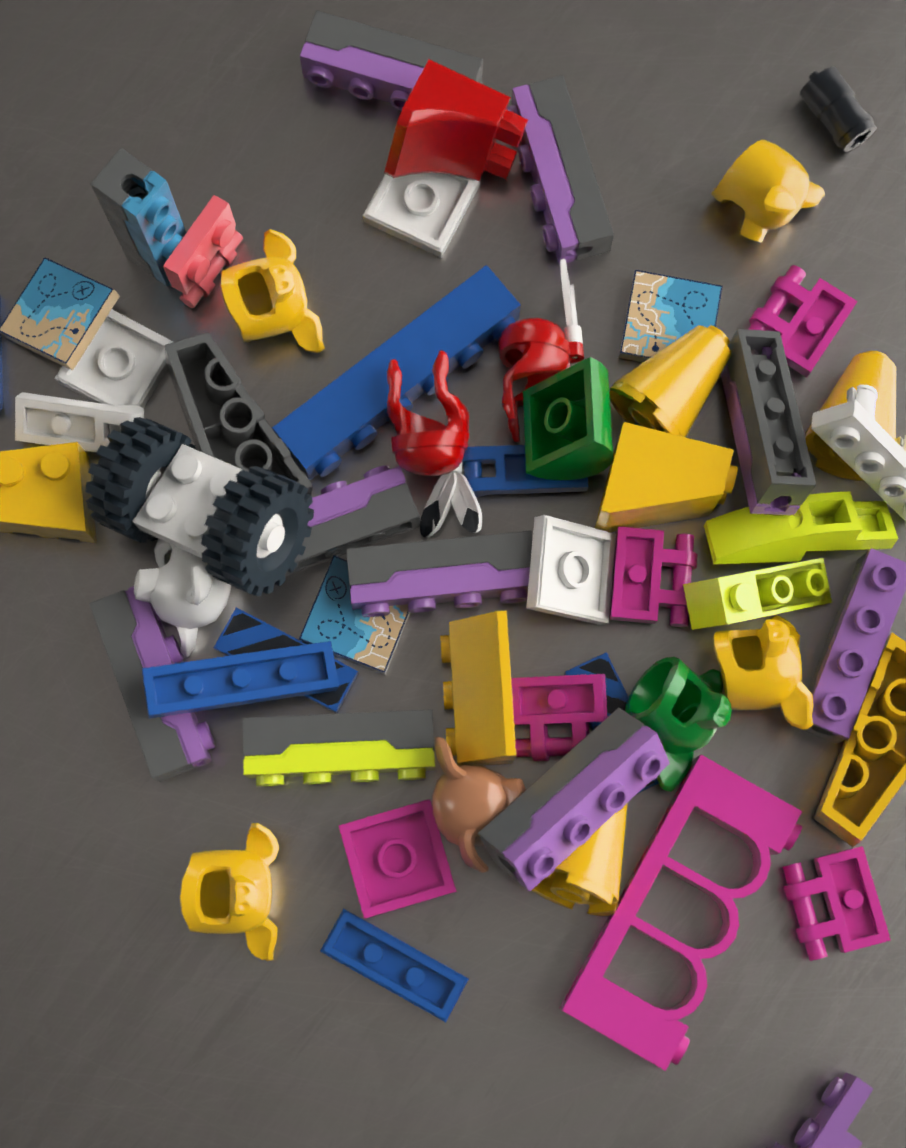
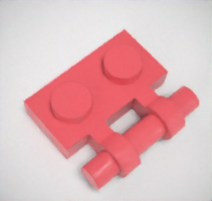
M215 195L212 196L163 265L171 286L182 292L180 300L190 308H195L202 297L209 296L215 287L214 279L224 265H231L237 256L235 250L243 240L242 235L235 230L236 223L229 203Z

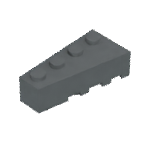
M207 332L164 345L166 365L196 449L247 472L253 466L263 467L304 485L308 489L307 494L311 495L313 485L305 473L300 471L282 439L277 437L268 424L265 414L257 402L253 401L241 384V379L210 333Z

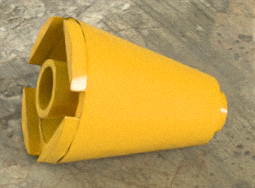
M702 325L696 326L615 381L609 389L612 405L627 423L634 424L637 422L646 428L686 437L731 357V352L728 348L730 344L728 337L713 325H710L708 328Z
M867 351L859 353L852 358L820 410L846 403L847 390L851 387L857 390V385L872 386L878 392L875 420L896 441V366L882 352ZM811 423L804 435L808 452L810 451L817 458L816 466L822 471L840 478L856 481L863 480L811 429Z
M628 802L622 810L615 813L591 835L587 842L571 853L548 877L536 885L532 891L551 902L572 910L574 904L578 903L590 905L587 914L595 916L615 914L619 901Z

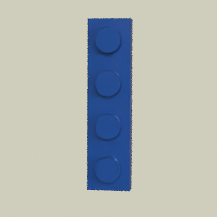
M331 641L142 668L148 719L336 691L339 688Z

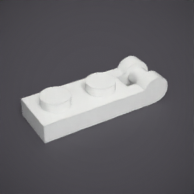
M22 392L15 397V440L43 445L78 442L84 451L97 452L100 445L107 447L110 443L107 438L109 435V424L120 425L126 420L133 422L136 417L144 418V409L135 405L115 406Z

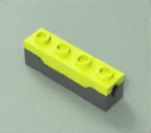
M432 709L242 718L243 756L245 757L243 759L244 776L249 779L256 778V786L284 785V777L303 776V784L332 783L331 775L350 774L351 782L379 781V773L397 772L398 780L426 779V771H435Z

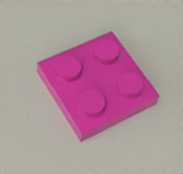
M430 799L339 825L364 919L456 892Z

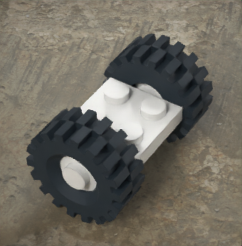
M136 417L133 422L126 420L120 424L121 432L113 430L107 436L110 442L107 447L100 445L96 454L101 457L98 464L91 463L88 473L94 475L93 481L86 483L85 491L92 495V497L86 500L87 508L93 511L91 517L99 522L100 525L140 543H146L147 539L152 542L161 539L194 554L207 563L205 569L214 578L254 596H261L262 592L265 594L273 592L274 584L281 586L286 581L285 573L287 571L292 573L296 568L295 559L297 555L303 556L306 546L302 545L304 538L310 537L312 527L307 526L308 521L314 518V510L309 508L313 503L312 496L307 494L308 489L304 485L263 467H250L249 472L198 451L195 445L190 444L192 440L188 436L147 418Z

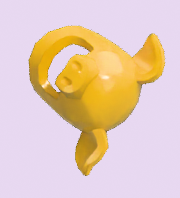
M764 139L758 140L748 147L735 160L720 183L711 192V195L721 204L733 201L745 211V219L740 234L757 242L763 241L768 230L777 229L788 224L801 208L818 205L825 195L824 190L819 185L809 181L807 171L798 160L778 145Z
M269 229L264 232L263 250L266 258L247 261L221 271V292L224 303L237 324L244 342L257 341L291 331L302 349L312 353H319L325 349L322 341V327L319 317L307 309L305 287L300 273L293 264L296 260V247L286 235Z
M775 614L764 622L761 629L716 631L713 639L714 653L721 667L725 696L729 700L732 710H766L781 707L785 719L791 726L806 730L813 725L812 711L814 704L811 692L801 682L800 635L788 620Z
M251 823L247 833L246 850H213L192 853L182 880L180 894L182 914L190 932L204 934H235L245 932L248 949L254 956L265 961L273 960L274 948L277 942V926L268 918L272 901V880L268 866L276 859L279 845L270 829L259 823Z

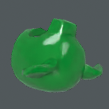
M677 657L663 658L648 668L635 684L625 706L626 713L642 722L644 726H648L657 732L670 762L661 771L657 780L662 789L670 792L686 777L692 765L694 751L706 746L714 736L717 728L726 726L730 721L732 712L729 700L722 694L723 682L721 672L711 669L698 675Z

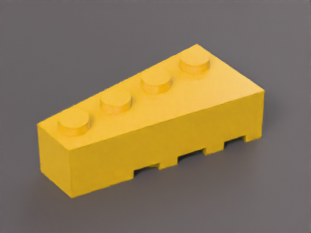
M78 442L0 451L1 533L13 534V532L39 535L45 538L59 539L60 537L77 539L81 542L97 543L95 520L91 517L93 511L88 509L86 500L92 497L91 494L85 492L86 483L91 481V474L88 473L90 460L88 454Z
M893 632L886 640L849 739L844 740L814 816L816 821L851 847H854L863 840L906 780V641Z

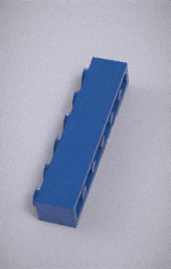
M487 265L273 426V431L279 439H282L290 451L292 459L300 470L305 473L309 481L318 474L320 477L327 476L341 464L342 459L340 457L353 447L359 450L368 445L377 436L378 432L376 430L390 420L387 412L389 392L387 369L392 359L398 361L402 372L399 401L404 408L411 411L413 408L412 402L425 392L427 395L435 393L432 368L439 351H445L448 356L449 370L447 375L460 365L463 368L471 366L484 353L482 348L494 339H497L499 342L504 329L509 324L519 321L521 304Z

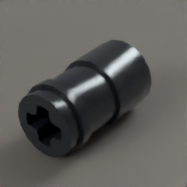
M832 66L820 73L814 71L809 75L808 78L810 80L801 89L800 96L816 118L824 123L834 137L833 141L835 144L841 147L844 152H849L865 142L877 129L873 123L874 119L870 113L865 112L854 97L855 93L837 68Z

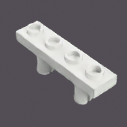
M863 384L857 385V390L851 387L847 390L846 403L813 413L811 429L906 521V435L905 440L900 436L895 441L875 420L878 392L874 387Z

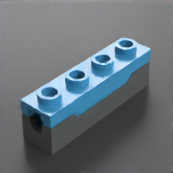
M120 148L90 184L125 256L168 287L170 282L163 265L187 232L167 180L156 172H152L148 166Z

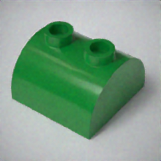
M589 357L523 391L527 474L548 480H576L596 475L611 465L613 462L609 375L607 368L601 362Z

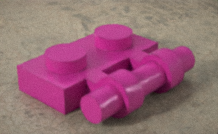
M791 265L786 274L779 276L771 286L772 294L763 308H757L749 319L751 325L748 330L780 332L788 366L807 378L858 301L819 278L810 292L800 285L806 276L805 271L796 265ZM787 303H792L799 308L790 323L778 317Z
M618 526L610 620L656 624L658 621V608L662 606L671 608V626L688 627L689 613L683 584L691 583L692 570L697 568L698 554L693 552L694 535L677 534L675 550L663 549V530ZM662 566L674 568L672 590L660 589Z
M605 674L511 678L514 725L530 724V738L515 739L516 757H532L533 761H549L550 756H565L590 734L589 722H603L607 718ZM572 723V737H549L548 724Z
M863 846L814 858L818 877L814 879H805L801 862L783 866L788 884L783 886L787 901L792 900L800 926L795 928L799 943L805 944L809 961L828 957L823 938L836 935L839 949L842 953L891 941ZM823 892L831 919L818 922L810 895Z

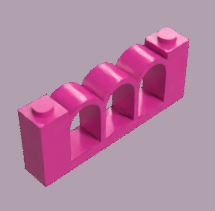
M701 754L694 758L691 768L680 783L621 892L615 914L608 916L559 1009L665 1071L670 1062L677 1065L690 1043V1039L685 1036L689 1026L678 1021V1019L696 1010L703 1001L707 989L706 969L701 959L713 958L725 952L733 943L739 928L738 909L732 898H744L756 892L762 886L770 870V855L780 854L783 848L789 851L798 839L802 826L797 821L802 811ZM692 811L735 834L748 845L752 853L753 867L750 876L742 885L734 889L719 886L668 857ZM661 868L704 892L717 903L721 911L722 926L719 935L712 943L702 948L687 946L636 917ZM629 927L675 952L686 962L690 970L691 984L687 995L680 1003L665 1008L652 1006L603 977Z

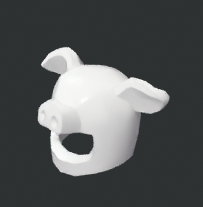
M158 539L154 552L159 568L140 569L137 571L134 581V595L137 600L150 602L162 621L176 626L180 638V652L184 658H187L196 647L198 627L206 626L216 621L227 605L231 585L209 574L205 569L207 563L203 562L202 558ZM171 549H172V553H171V557H170L167 552H168V550H171Z

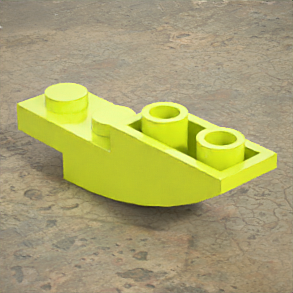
M850 491L809 494L803 504L799 505L800 508L794 515L750 514L749 507H745L707 520L704 524L713 564L800 562L806 551L866 550L870 548L892 549L898 540L887 503L885 501H853Z

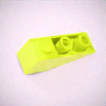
M824 558L683 584L692 630L728 625L832 603Z

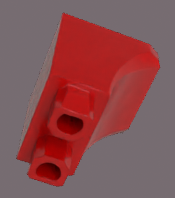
M429 59L398 118L384 174L397 178L410 174L441 173L480 181L484 171L507 179L514 164L517 151L496 143V141L499 140L518 148L529 119L507 110L511 97Z

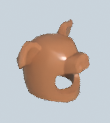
M435 737V752L443 770V775L437 780L432 794V809L437 828L449 842L460 847L461 857L467 866L482 873L487 872L489 867L478 856L475 847H484L478 833L526 791L522 779L505 778L501 773L485 766L456 765L446 740L441 737Z

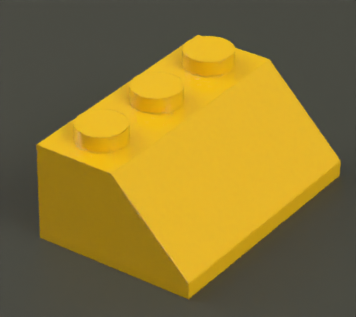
M507 610L449 622V635H440L442 663H451L452 681H443L444 709H454L455 727L446 728V742L450 747L452 756H456L458 766L513 764L516 757Z

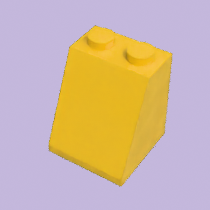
M623 422L614 448L613 462L609 468L594 528L607 532H616L618 526L641 528L710 516L717 503L724 505L727 494L732 493L738 472V466L731 465L734 450Z

